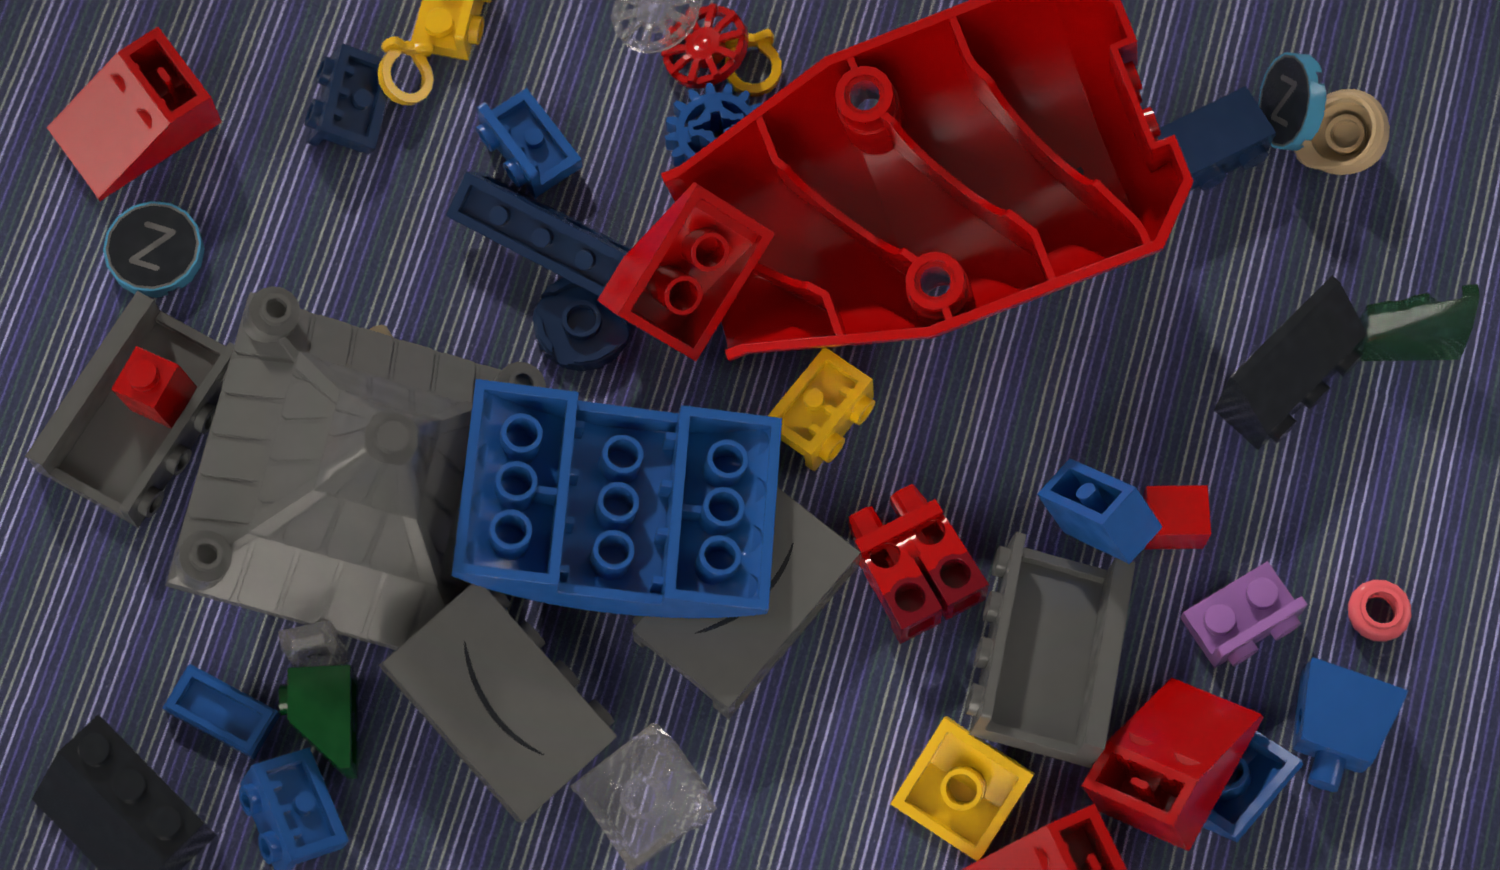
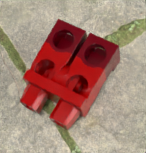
M910 484L890 496L889 503L898 516L897 519L883 525L874 508L870 506L850 515L848 522L854 540V548L861 552L859 566L890 619L891 628L900 644L940 624L942 615L945 620H948L986 600L989 583L947 518L943 515L937 500L934 499L927 502L926 498L914 484Z

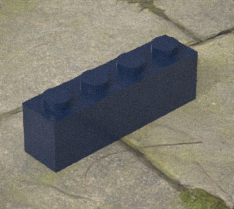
M1244 86L1160 127L1161 136L1158 139L1162 140L1172 135L1176 136L1194 181L1191 190L1200 187L1204 191L1218 185L1226 178V173L1240 166L1244 170H1248L1263 162L1269 155L1268 151L1276 132L1248 88ZM1081 167L1077 168L1078 172L1084 175V170Z

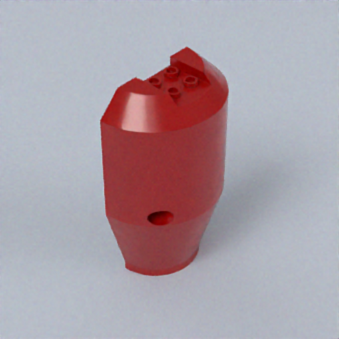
M968 0L825 56L683 164L661 173L663 182L674 202L695 182L775 232L769 245L721 321L728 349L725 350L728 360L732 361L753 353L932 339L1163 251L1194 181L1176 136L1172 135L1159 140L1158 137L1161 136V132L1152 108L1148 107L1143 110L1141 108L1142 97L1139 90H1142V84L1136 70L1137 39L1122 1ZM866 99L879 100L871 109H857ZM1081 167L1084 171V175L1079 173L1077 168ZM938 286H950L947 292L941 296L933 297L927 295Z

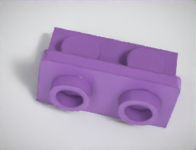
M1267 561L1187 609L1180 618L1214 669L1228 660L1234 667L1250 658L1259 650L1255 643L1270 634L1275 640H1279L1302 624L1298 617L1308 604L1302 596L1294 600Z

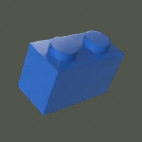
M1071 458L1037 494L1065 534L1128 564L1135 559L1163 527L1136 487Z

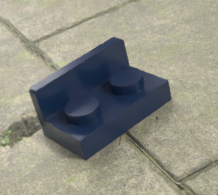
M344 43L330 57L324 56L322 58L315 78V82L321 85L318 100L313 99L311 101L304 121V126L310 128L307 144L317 146L325 139L370 155L375 150L388 99L379 85L377 75L379 63L383 58ZM395 62L392 64L390 71L392 79L396 67Z

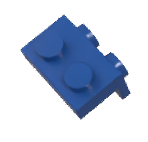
M527 88L493 110L485 102L476 107L480 125L475 128L480 139L489 151L499 150L506 160L503 163V167L512 182L518 188L525 185L534 198L583 167L581 157Z

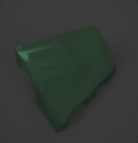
M1478 284L1462 286V296L1459 299L1437 302L1429 293H1424L1404 300L1385 301L1367 305L1360 318L1368 333L1359 347V351L1364 354L1360 361L1460 360L1471 335L1480 298Z

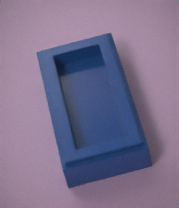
M191 664L187 666L162 707L166 713L253 760L280 717V713L272 707Z

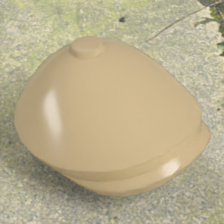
M1342 89L1331 92L1326 98L1325 113L1319 131L1311 141L1305 140L1302 143V149L1294 150L1298 160L1306 167L1318 169L1326 173L1348 175L1364 171L1374 165L1386 150L1390 129L1387 114L1382 105L1373 96L1364 91Z

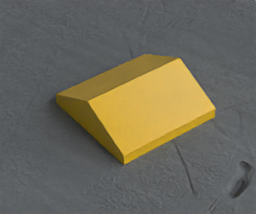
M945 716L890 804L969 857L979 861L1013 811L1035 773L983 739L969 735V730Z

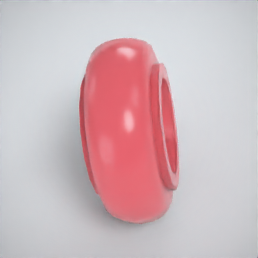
M1373 579L1362 583L1352 592L1348 602V617L1353 628L1362 637L1372 641L1387 642L1398 638L1407 629L1412 618L1411 603L1407 594L1398 585L1387 580ZM1372 598H1380L1386 601L1393 610L1391 622L1378 623L1374 621L1366 611L1367 601Z

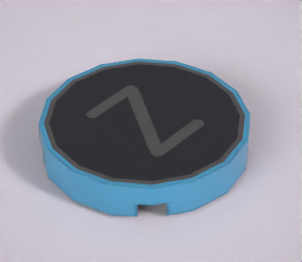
M1285 52L1275 58L1266 71L1260 88L1258 105L1276 132L1271 144L1273 148L1298 151L1303 148L1302 143L1305 140L1311 141L1319 131L1325 113L1327 95L1325 84L1318 83L1316 72L1322 73L1321 67L1311 55Z
M157 201L134 205L120 214L107 231L103 248L107 268L122 288L133 294L139 291L148 297L154 298L169 295V291L175 290L177 287L181 289L189 284L201 268L205 250L198 225L187 211L172 203Z

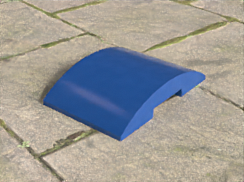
M482 379L475 380L453 560V577L519 598L604 613L667 618H723L768 613L782 418L684 405L680 406L678 413L578 401L579 392Z

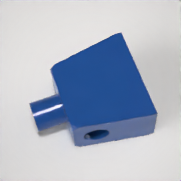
M1312 657L1302 669L1300 675L1292 749L1314 757L1307 782L1316 788L1337 792L1345 769L1363 773L1370 767L1407 697L1408 690Z

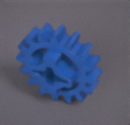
M712 83L706 84V94L701 96L694 89L688 90L689 103L685 104L676 100L673 104L676 117L666 118V131L669 134L665 135L666 150L673 151L671 153L673 166L676 167L683 164L716 139L713 133L720 132L723 134L759 107L761 103L749 106L750 92L745 90L736 97L732 95V84L729 83L725 85L722 93L715 92Z

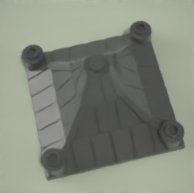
M270 286L261 289L257 293L250 292L165 586L397 650L471 584L453 577L452 569L475 380L482 379L546 388L542 373L535 366L526 362L511 363L500 370L451 354L441 353L405 340L395 339L369 329L359 328L343 321L310 313L300 309L295 296L282 287Z

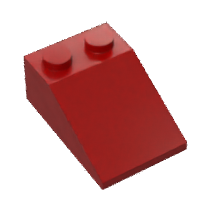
M694 182L623 257L597 300L619 317L692 360L697 361L769 245L775 232Z

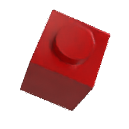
M136 346L111 390L131 411L172 429L197 389V385L179 364Z
M1208 485L1146 486L1142 497L1163 527L1143 550L1203 549L1211 536Z

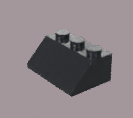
M1332 275L1230 376L1214 408V411L1257 450L1270 438L1276 443L1280 442L1297 423V420L1292 416L1303 405L1309 410L1314 408L1330 390L1326 382L1336 372L1344 377L1364 355L1358 349L1368 333L1339 280Z
M99 714L58 751L32 798L42 811L99 870H181L216 836L211 828Z

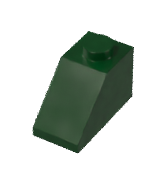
M351 665L287 668V684H280L279 686L280 714L287 715V720L293 728L347 779H357L358 677Z

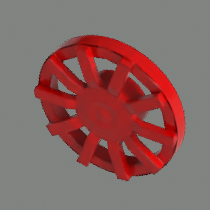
M710 3L709 6H703L695 10L690 8L686 11V15L679 19L674 26L668 28V35L663 49H661L665 68L679 84L696 89L706 88L707 83H712L714 86L731 76L741 65L748 49V31L736 12L727 7ZM715 16L724 17L713 28ZM706 18L704 27H700L698 21ZM733 21L737 30L721 34L723 29ZM690 25L693 29L691 34L685 32ZM679 38L686 41V44L676 45ZM738 39L735 51L727 49V41ZM687 53L674 64L673 55ZM724 57L729 58L723 67L717 69L716 65ZM693 61L688 76L679 72L688 62ZM700 68H709L711 74L697 77Z

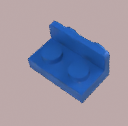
M310 747L253 764L241 780L239 788L241 806L246 815L253 817L259 831L258 845L260 853L266 863H272L274 870H292L296 864L341 850L349 842Z

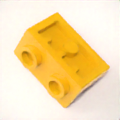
M422 0L411 42L433 44L434 50L432 54L468 61L472 44L479 45L482 39L484 17L480 15L484 2L490 3L492 0Z
M825 347L818 353L768 416L782 418L781 441L803 455L805 465L812 471H816L823 461L830 463L838 455L845 442L843 436L854 423L861 425L872 412L875 405V400H873V379Z

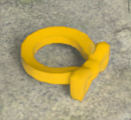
M765 29L755 34L748 33V48L757 47L770 60L772 65L770 76L761 83L748 84L742 81L734 72L727 78L729 84H732V88L736 92L741 94L747 90L750 92V97H759L768 94L777 86L781 78L782 62L778 52L772 46L774 35L770 29ZM738 39L727 41V49L735 51Z
M396 36L387 38L381 45L382 51L386 54L380 61L377 71L379 85L384 94L393 102L401 105H414L424 100L432 90L434 79L427 57L433 53V44L413 43L411 41H404ZM400 54L410 55L421 73L422 83L416 93L401 91L395 86L391 78L392 64Z

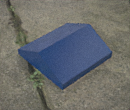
M1256 731L1203 828L1238 842L1303 766L1302 760Z

